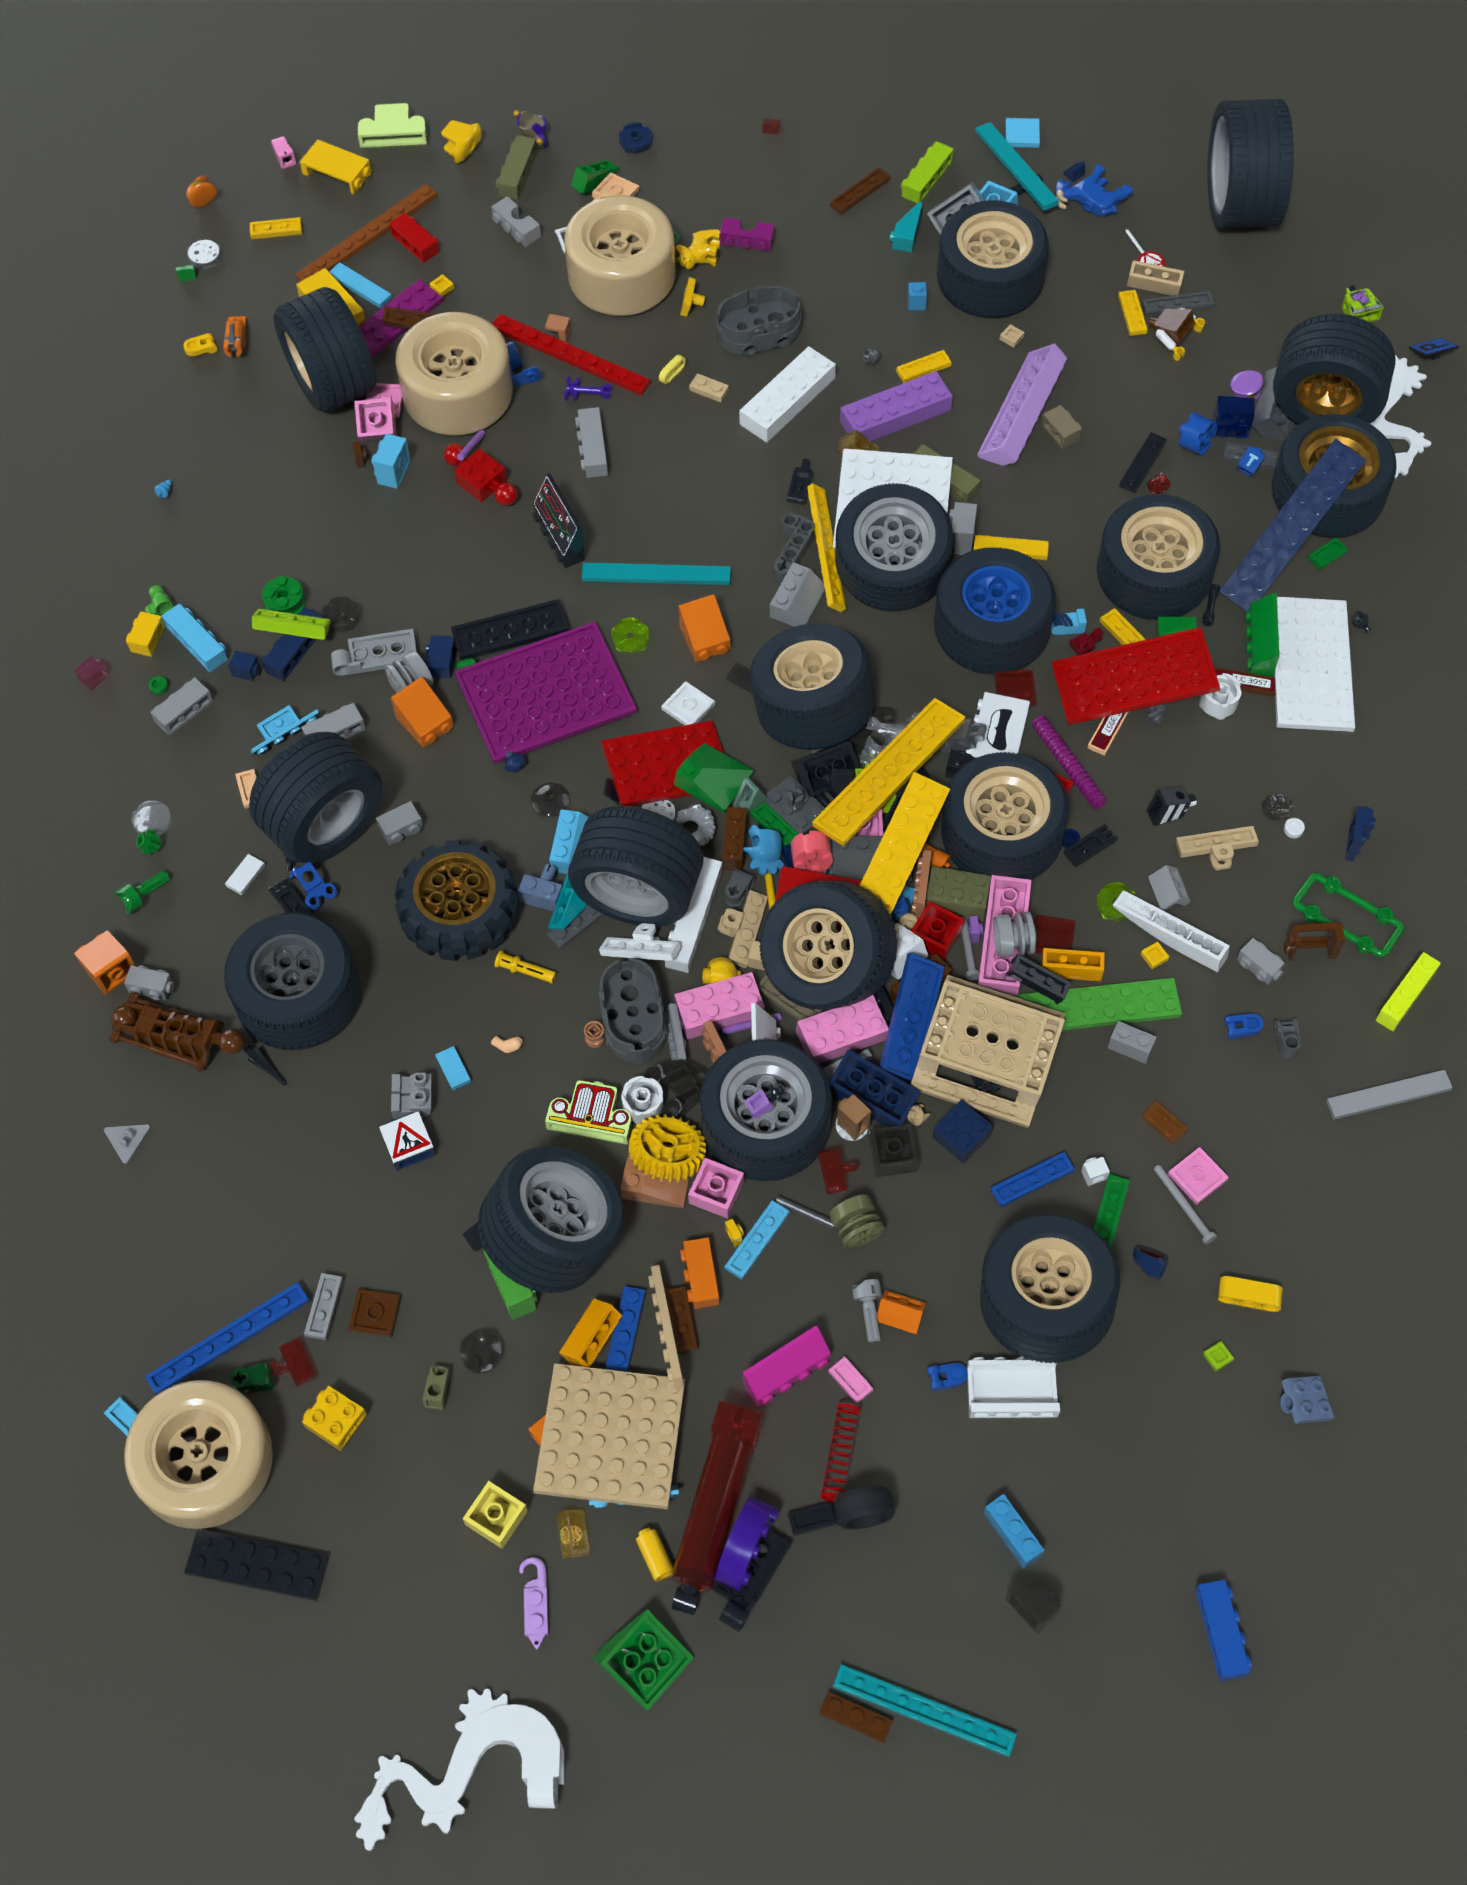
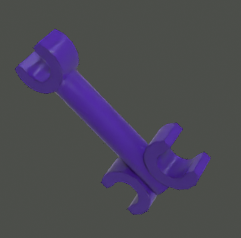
M567 377V390L564 392V399L566 401L570 395L574 396V401H577V393L598 394L604 399H610V392H606L612 391L610 384H604L602 387L580 386L579 377H577L576 382H571L570 377Z

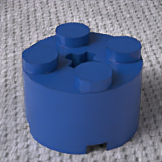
M1192 412L1187 423H1183L1179 429L1181 437L1178 446L1196 454L1204 455L1212 445V442H1210L1211 437L1216 436L1218 423L1196 412Z

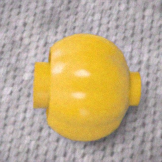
M716 957L708 963L707 968H703V984L708 985L740 976L741 972L736 969L731 960L725 957Z

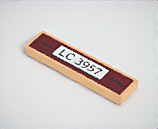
M1129 712L1103 717L1087 748L1105 756Z

